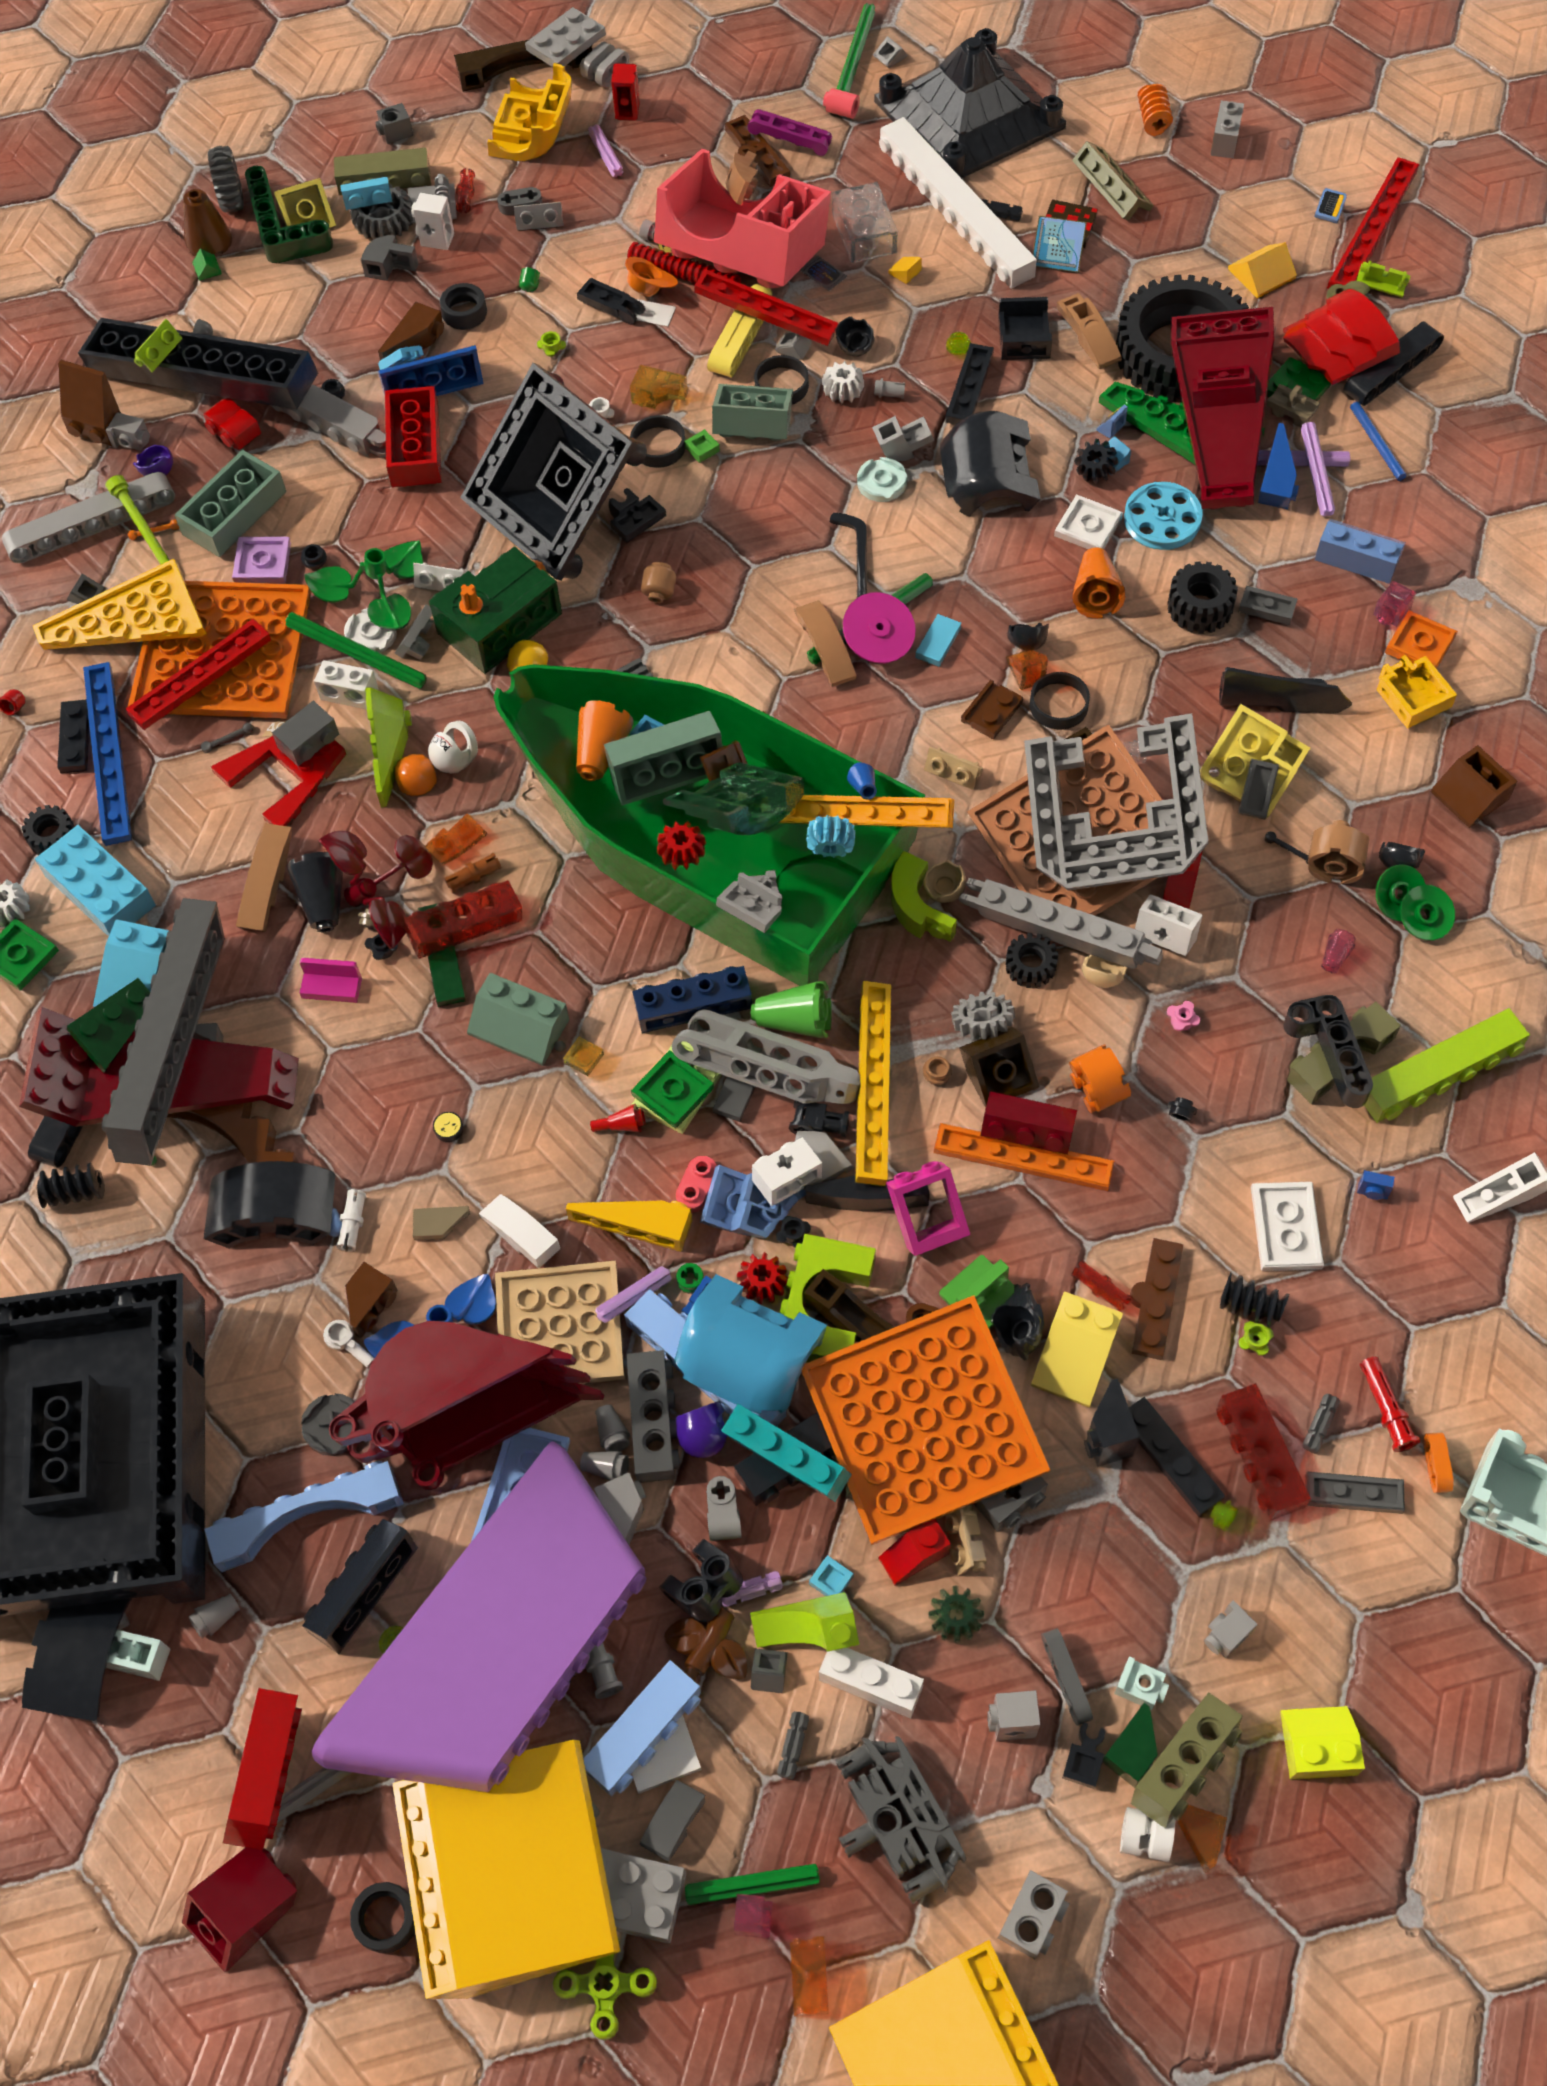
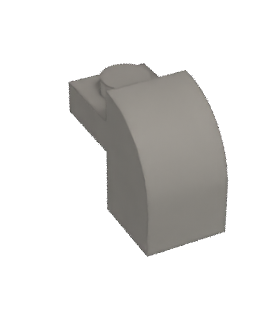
M895 416L872 427L885 456L896 461H906L914 458L912 451L935 441L924 416L903 427H900Z

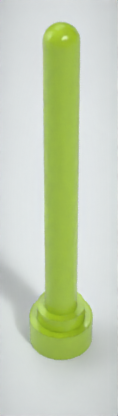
M115 475L108 479L105 486L109 493L120 499L160 565L170 561L129 496V485L122 475Z

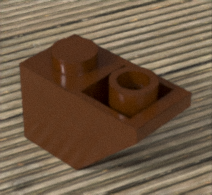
M366 1262L361 1264L345 1285L350 1324L359 1338H362L366 1332L373 1330L378 1322V1316L384 1308L392 1305L398 1291L393 1279Z

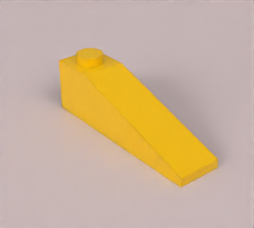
M662 1200L567 1203L565 1208L568 1220L679 1252L682 1251L692 1223L691 1208H688L687 1205L679 1201H671V1203Z

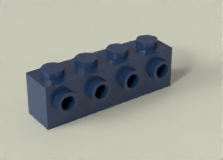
M730 966L722 971L699 973L691 978L682 980L672 979L665 984L656 986L646 985L632 991L641 1033L686 1024L698 1010L705 1009L726 1015L751 1009L752 994L744 966Z

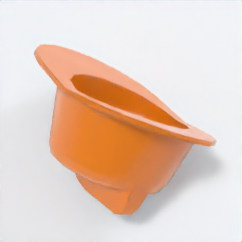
M629 257L625 261V266L629 271L627 277L629 286L643 296H653L660 288H672L678 284V280L673 275L658 268L648 260L640 257Z

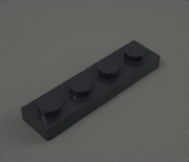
M970 343L946 413L945 423L956 425L964 418L974 414L993 358L994 347Z
M1145 1396L1129 1407L1140 1436L1139 1444L1198 1517H1201L1224 1500V1493Z

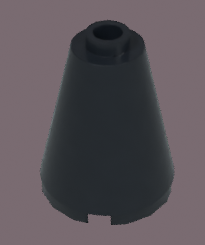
M313 852L301 855L302 860L296 863L294 859L290 860L287 864L288 873L310 927L317 929V932L320 933L334 930V927L339 923L343 872L335 865L328 852Z

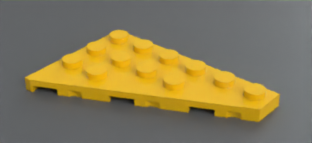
M174 559L33 625L36 637L43 650L198 637L207 634L181 571Z

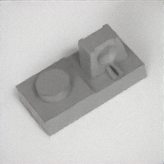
M427 604L418 614L395 651V654L403 658L407 653L421 660L429 649L430 644L419 636L421 632L426 634L434 622L430 619L432 612Z

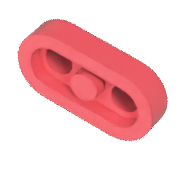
M698 1156L690 1161L676 1191V1200L691 1208V1213L698 1212L704 1207L714 1170L717 1166L715 1161L707 1156ZM701 1166L708 1168L705 1172L697 1170ZM688 1192L696 1193L692 1198L685 1196Z

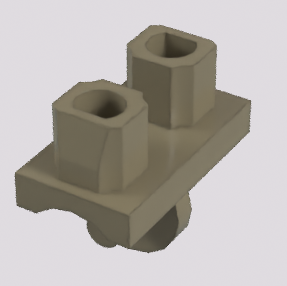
M1279 384L1274 394L1267 400L1266 405L1272 408L1273 415L1277 417L1290 416L1293 418L1294 425L1301 428L1302 424L1307 423L1317 411L1320 403L1302 395L1303 388L1299 385H1296L1292 390Z

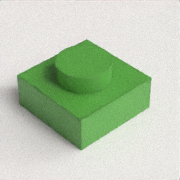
M705 429L684 441L685 448L699 463L720 451L717 441Z

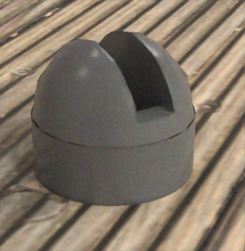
M198 319L194 325L193 333L213 335V328L208 322Z

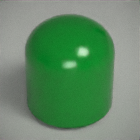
M529 267L521 269L520 288L526 292L535 291L538 288L540 272Z

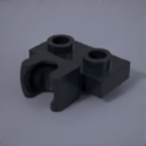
M628 488L624 489V494L627 496L624 502H618L611 498L608 503L609 511L614 517L610 521L611 529L626 543L666 517V509L652 496L648 495L639 501V497Z

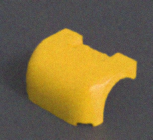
M553 64V80L548 79L543 89L528 88L515 78L510 77V93L504 94L493 124V140L488 139L487 141L488 156L514 161H527L538 158L548 152L555 143L571 99L572 81L570 75L565 71V66Z

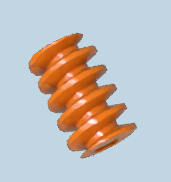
M1162 84L1146 85L1138 91L1137 96L1144 129L1147 134L1155 137L1161 135L1170 127L1173 122V116L1166 87Z

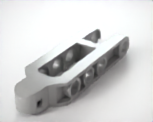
M698 1010L689 1020L688 1029L682 1030L672 1042L674 1055L682 1061L805 1104L822 1101L847 1104L857 1099L860 1074L853 1068L837 1063L829 1051L710 1010ZM698 1020L706 1021L710 1029L702 1028ZM756 1038L760 1040L763 1048L756 1047L751 1039ZM681 1042L690 1043L693 1051L686 1050ZM778 1048L787 1049L790 1057L782 1056ZM805 1057L813 1058L817 1066H810L805 1061ZM735 1060L744 1062L747 1070L740 1069L736 1065ZM762 1070L771 1071L775 1079L766 1078ZM790 1079L799 1081L802 1088L797 1089L793 1087ZM837 1091H843L844 1096H839Z

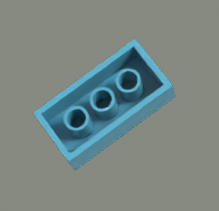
M79 825L75 826L35 858L44 876L108 936L116 919L136 923L156 906L148 889Z

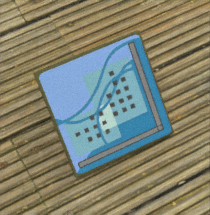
M1039 216L1033 256L1037 259L1036 267L1079 273L1087 222Z

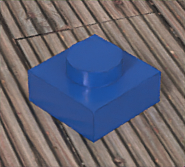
M1364 1170L1358 1183L1357 1193L1373 1200L1388 1199L1393 1189L1395 1177Z

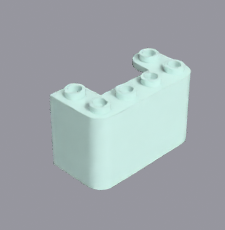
M1499 1428L1487 1443L1460 1512L1469 1520L1547 1557V1464L1539 1456L1524 1454L1527 1445L1522 1440L1523 1438L1520 1434Z

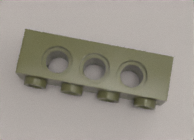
M1208 1692L1137 1784L1131 1804L1165 1829L1173 1818L1179 1821L1189 1805L1186 1800L1191 1794L1197 1796L1201 1792L1207 1781L1204 1776L1209 1770L1215 1772L1225 1757L1222 1752L1227 1746L1233 1748L1240 1739L1243 1731L1239 1729L1243 1715ZM1202 1735L1210 1736L1214 1740H1208L1204 1738ZM1184 1759H1191L1196 1764H1190L1186 1762ZM1166 1783H1173L1178 1788H1171Z

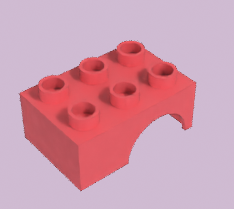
M701 149L657 188L654 242L670 247L671 252L679 258L691 259L699 257L713 262L714 267L720 272L730 274L742 272L757 277V282L766 288L784 287L825 245L831 191L779 174L776 178L775 186L769 195L759 200H744L743 204L739 205L718 181L711 165L710 151Z

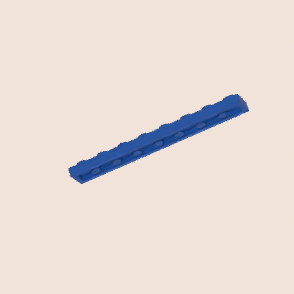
M110 662L83 667L101 837L104 845L108 846L132 841L113 671Z

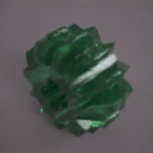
M955 1585L952 1589V1595H949L945 1589L940 1590L941 1599L933 1598L931 1600V1605L935 1609L929 1611L928 1617L929 1619L937 1620L932 1624L933 1631L944 1629L941 1635L942 1640L945 1641L948 1639L949 1634H954V1643L957 1644L960 1643L961 1634L967 1640H971L973 1638L971 1629L975 1631L981 1630L982 1624L978 1619L984 1618V1611L976 1609L981 1603L979 1598L969 1600L971 1595L970 1589L967 1588L963 1595H959V1588ZM952 1609H956L957 1613L959 1610L962 1611L961 1620H956V1616L954 1619L950 1618Z

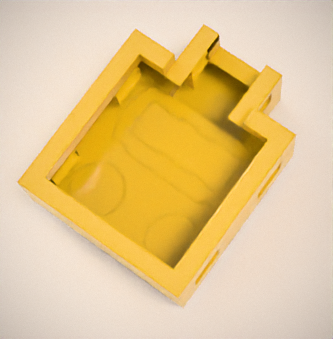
M1404 655L1399 663L1391 667L1388 663L1383 665L1379 676L1378 693L1407 729L1452 708L1457 696L1456 692L1426 656L1414 661V664H1412L1408 657Z

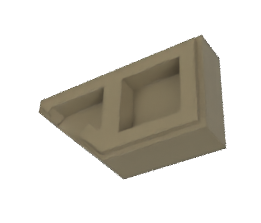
M469 1206L413 1209L414 1240L445 1239L464 1217L466 1218L470 1215Z

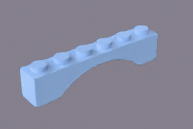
M375 1461L366 1465L365 1469L359 1472L342 1473L334 1478L335 1481L324 1485L320 1483L310 1485L304 1489V1492L294 1496H280L270 1505L248 1508L243 1512V1515L232 1519L225 1517L213 1522V1526L204 1529L214 1565L221 1572L253 1561L263 1545L275 1533L289 1523L308 1514L323 1510L347 1509L377 1515L403 1505L402 1496L392 1467L388 1461Z

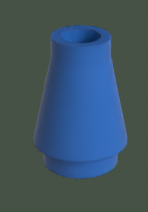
M862 762L854 764L849 769L847 775L848 783L863 799H872L877 793L873 767Z

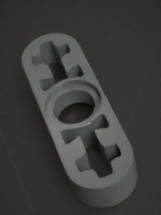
M1055 1628L1041 1633L1045 1651L1074 1723L1078 1726L1084 1722L1092 1721L1093 1715L1059 1629Z

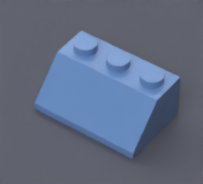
M1331 519L1327 522L1321 536L1315 560L1390 584L1406 542Z

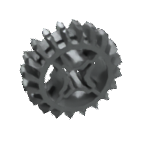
M216 146L209 149L208 164L221 210L224 213L242 210L244 207L242 186L231 148L229 146Z
M389 184L393 202L351 209L352 223L358 233L364 235L366 239L372 237L374 240L387 235L402 236V231H408L409 226L413 225L411 212L413 203L406 191H401L399 186L393 188Z

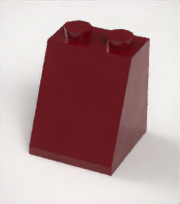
M245 1847L187 1893L182 1924L224 1973L295 1902L297 1887L294 1880L289 1874H282L274 1865L275 1862L272 1855L265 1848L258 1850Z

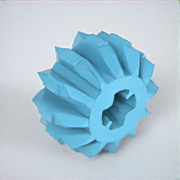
M826 815V817L818 816L815 820L809 822L806 838L807 848L813 850V853L816 855L822 854L823 857L831 856L835 858L836 856H846V853L852 852L855 844L856 832L854 825L849 823V819H840L838 815L835 817Z

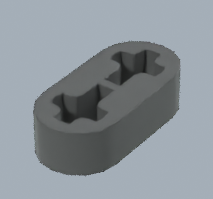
M534 187L502 192L497 197L498 208L504 215H514V206L542 204L541 192Z

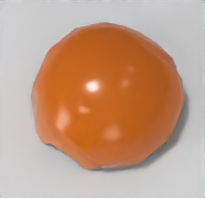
M422 754L405 756L395 766L394 774L399 790L407 795H423L431 791L437 782L434 765L430 759Z

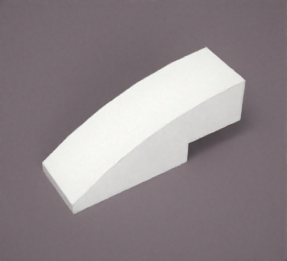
M502 1194L479 1213V1216L519 1254L522 1253L537 1268H540L560 1250L558 1239L521 1207Z

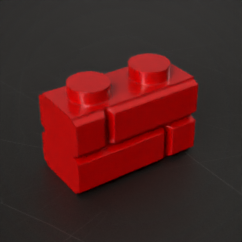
M616 63L613 65L611 79L615 119L636 121L638 120L640 108L637 65Z

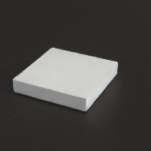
M1076 494L1056 527L1054 536L1088 550L1095 547L1104 549L1122 520L1123 512Z
M683 1715L676 1722L679 1726L675 1733L667 1741L662 1738L653 1748L656 1750V1753L650 1762L644 1767L639 1765L632 1773L638 1794L702 1770Z

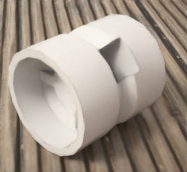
M1127 1807L1122 1826L1120 1853L1140 1856L1143 1852H1147L1149 1859L1169 1862L1174 1841L1175 1819L1173 1818L1165 1829L1139 1809Z

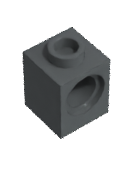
M403 103L376 111L378 121L375 122L379 136L383 135L387 144L413 136L410 117Z

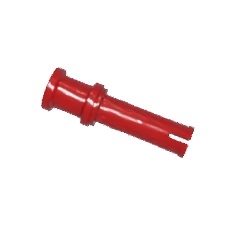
M1375 1356L1363 1360L1359 1366L1382 1414L1381 1424L1389 1432L1393 1441V1451L1403 1452L1415 1447L1420 1443V1439L1418 1436H1414L1408 1422V1412L1400 1408L1379 1358Z

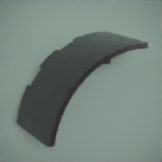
M285 1161L255 1162L227 1169L215 1175L211 1180L203 1239L230 1249L239 1243L260 1239V1233H275L276 1238L292 1239L314 1245L329 1235L331 1231L336 1175L333 1171L325 1168Z
M132 1599L50 1609L46 1621L39 1620L31 1644L37 1646L33 1668L26 1667L22 1708L90 1721L97 1720L100 1711L102 1685L111 1647L122 1617Z

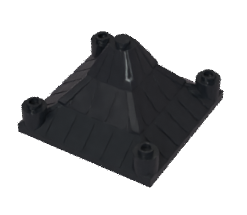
M988 28L979 30L975 37L966 39L938 67L917 76V78H912L902 83V79L894 73L883 75L879 80V93L874 94V102L893 122L904 117L961 179L1066 128V120L1062 117L1063 101L1055 95H1049L1042 99L1036 94L1034 89L996 52L997 34Z
M532 363L460 498L532 560L542 562L546 572L554 579L560 581L564 577L574 579L580 575L583 568L582 558L575 551L579 548L587 530L592 525L597 512L601 509L625 464L639 466L643 463L647 455L646 445L642 441L624 434L576 394L571 392V390L564 386L561 376L546 371L536 363Z

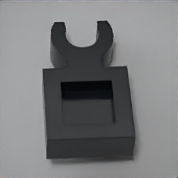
M1084 1722L1079 1730V1739L1082 1744L1081 1746L1071 1744L1062 1779L1095 1789L1104 1754L1095 1751V1749L1102 1744L1105 1738V1729H1100L1096 1739H1090L1086 1735L1088 1723Z

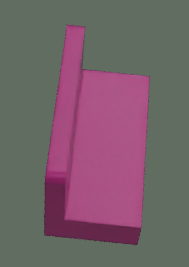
M315 958L300 959V966L304 973L299 992L302 999L357 1003L362 976L356 962Z

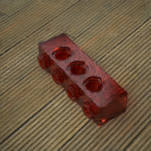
M509 880L501 883L496 882L477 892H468L455 900L441 902L433 908L412 913L404 918L405 932L418 959H421L452 945L456 946L522 921V905ZM490 906V907H493V908H491V909H485L484 907Z
M1255 1383L1222 1395L1217 1405L1218 1408H1216L1217 1417L1223 1426H1227L1231 1434L1229 1437L1231 1447L1235 1454H1240L1245 1464L1243 1465L1244 1475L1250 1484L1254 1483L1258 1492L1256 1495L1257 1502L1262 1512H1267L1270 1520H1274L1306 1508L1311 1497L1257 1384ZM1248 1419L1252 1421L1255 1428H1244L1239 1420ZM1253 1448H1263L1267 1452L1268 1457H1258L1254 1453ZM1267 1477H1277L1281 1481L1282 1486L1274 1487L1270 1485Z

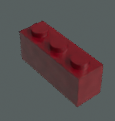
M990 1091L980 1136L1068 1155L1077 1110Z

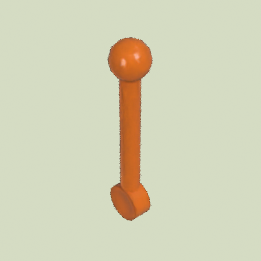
M174 519L169 524L150 529L154 533L167 529L178 530L180 528L176 519ZM131 530L128 532V537L131 540L142 536L140 531Z

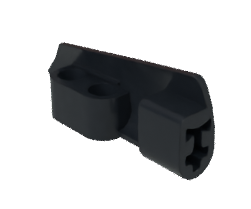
M1226 667L1225 672H1222L1219 688L1220 706H1240L1242 704L1244 706H1276L1283 712L1339 713L1352 705V702L1343 694L1338 686L1327 684L1326 681L1317 678H1287Z

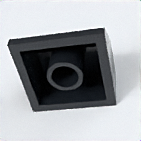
M1118 1378L1111 1380L1092 1418L1090 1428L1087 1430V1440H1084L1087 1455L1090 1459H1095L1097 1467L1133 1457L1140 1438Z

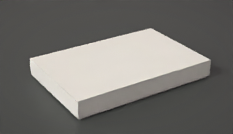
M1313 1183L1252 1184L1251 1194L1261 1271L1323 1269L1324 1261Z

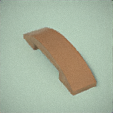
M818 600L794 608V612L803 630H807L822 661V668L831 687L857 679L845 644L823 604Z

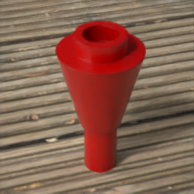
M635 1103L609 1115L608 1118L590 1121L592 1132L607 1129L641 1132L642 1126L646 1124L643 1109H638Z

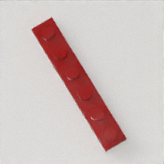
M704 269L694 287V293L825 346H829L836 333L838 322Z
M253 618L126 708L128 715L143 730H146L270 642V634Z

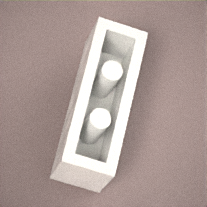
M849 1648L828 1651L819 1670V1681L908 1718L912 1717L923 1689L924 1679Z

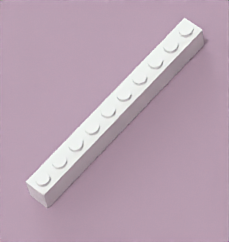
M904 117L880 128L879 146L881 150L888 154L897 167L899 166L905 173L908 180L918 187L920 193L931 201L933 207L938 209L944 215L946 221L956 228L959 235L968 241L972 249L979 253L987 266L991 267L998 274L1001 281L1005 282L1012 289L1035 277L1037 259Z

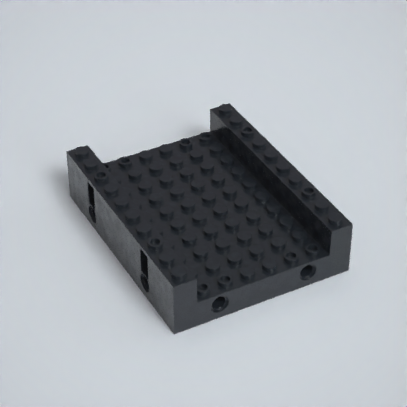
M183 1273L0 1298V1616L154 1595H163L173 1604L205 1600V1299Z

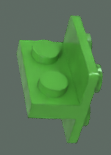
M980 1255L939 1292V1296L948 1305H951L974 1295L990 1329L993 1326L991 1323L992 1314L998 1306L1004 1304L1014 1293V1284L1008 1280L1009 1267L1001 1259L993 1265L984 1255Z

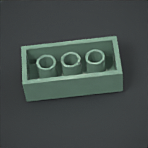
M242 449L175 514V518L183 536L216 556L221 557L238 540V537H241L287 491L279 470Z
M710 711L604 744L612 784L622 805L708 778L700 757L723 746L721 732Z

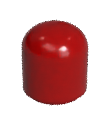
M16 689L7 691L0 698L1 711L7 715H15L25 705V696ZM10 702L14 706V710L9 709Z

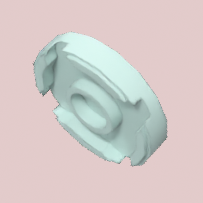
M880 457L879 460L875 461L871 459L860 467L857 473V486L861 494L869 500L889 502L897 499L904 493L907 487V474L904 466L894 459Z

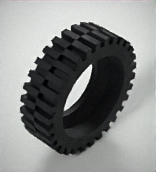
M1174 275V281H1169L1168 276L1161 277L1160 284L1155 279L1150 281L1148 289L1142 285L1138 288L1137 294L1133 292L1129 296V301H1125L1123 310L1120 313L1116 345L1122 356L1118 366L1120 369H1124L1123 375L1126 379L1132 377L1131 384L1134 387L1142 384L1141 390H1144L1145 394L1152 390L1154 391L1153 397L1155 398L1163 394L1167 395L1168 402H1173L1174 397H1180V403L1182 402L1174 359L1152 348L1147 343V340L1159 328L1172 324V317L1249 309L1247 303L1241 304L1242 297L1239 294L1231 297L1233 289L1227 286L1224 290H1221L1222 283L1216 280L1213 285L1208 284L1209 278L1202 277L1201 282L1194 281L1195 275H1188V280H1182L1181 275Z

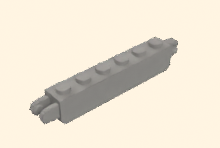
M313 384L297 410L272 406L275 410L290 415L295 421H301L309 425L314 431L324 433L333 441L341 442L354 452H359L365 456L372 453L382 458L386 457V434L380 431L378 419Z
M969 878L965 885L971 890L980 892L978 898L962 893L958 899L964 905L978 909L980 915L987 919L1032 933L1036 936L1037 933L1042 934V938L1048 937L1051 939L1050 941L1131 969L1137 968L1138 964L1142 965L1144 961L1159 966L1163 958L1162 949L1152 946V940L1147 939L1144 932L989 879L983 882Z

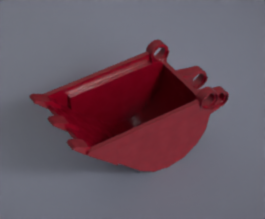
M426 1321L403 1329L383 1345L370 1365L365 1384V1394L332 1420L329 1426V1434L338 1444L347 1446L351 1456L360 1463H367L403 1453L412 1462V1475L416 1483L425 1490H433L443 1482L444 1471L581 1400H603L605 1395L601 1390L579 1384L589 1383L591 1378L586 1372L565 1366L575 1365L576 1359L572 1354L498 1333L497 1335L453 1322ZM346 1423H352L351 1433L347 1437L340 1438L338 1436L340 1427ZM361 1441H370L368 1451L363 1454H357L358 1444ZM428 1467H434L436 1471L435 1476L430 1481H422L421 1475L423 1471Z

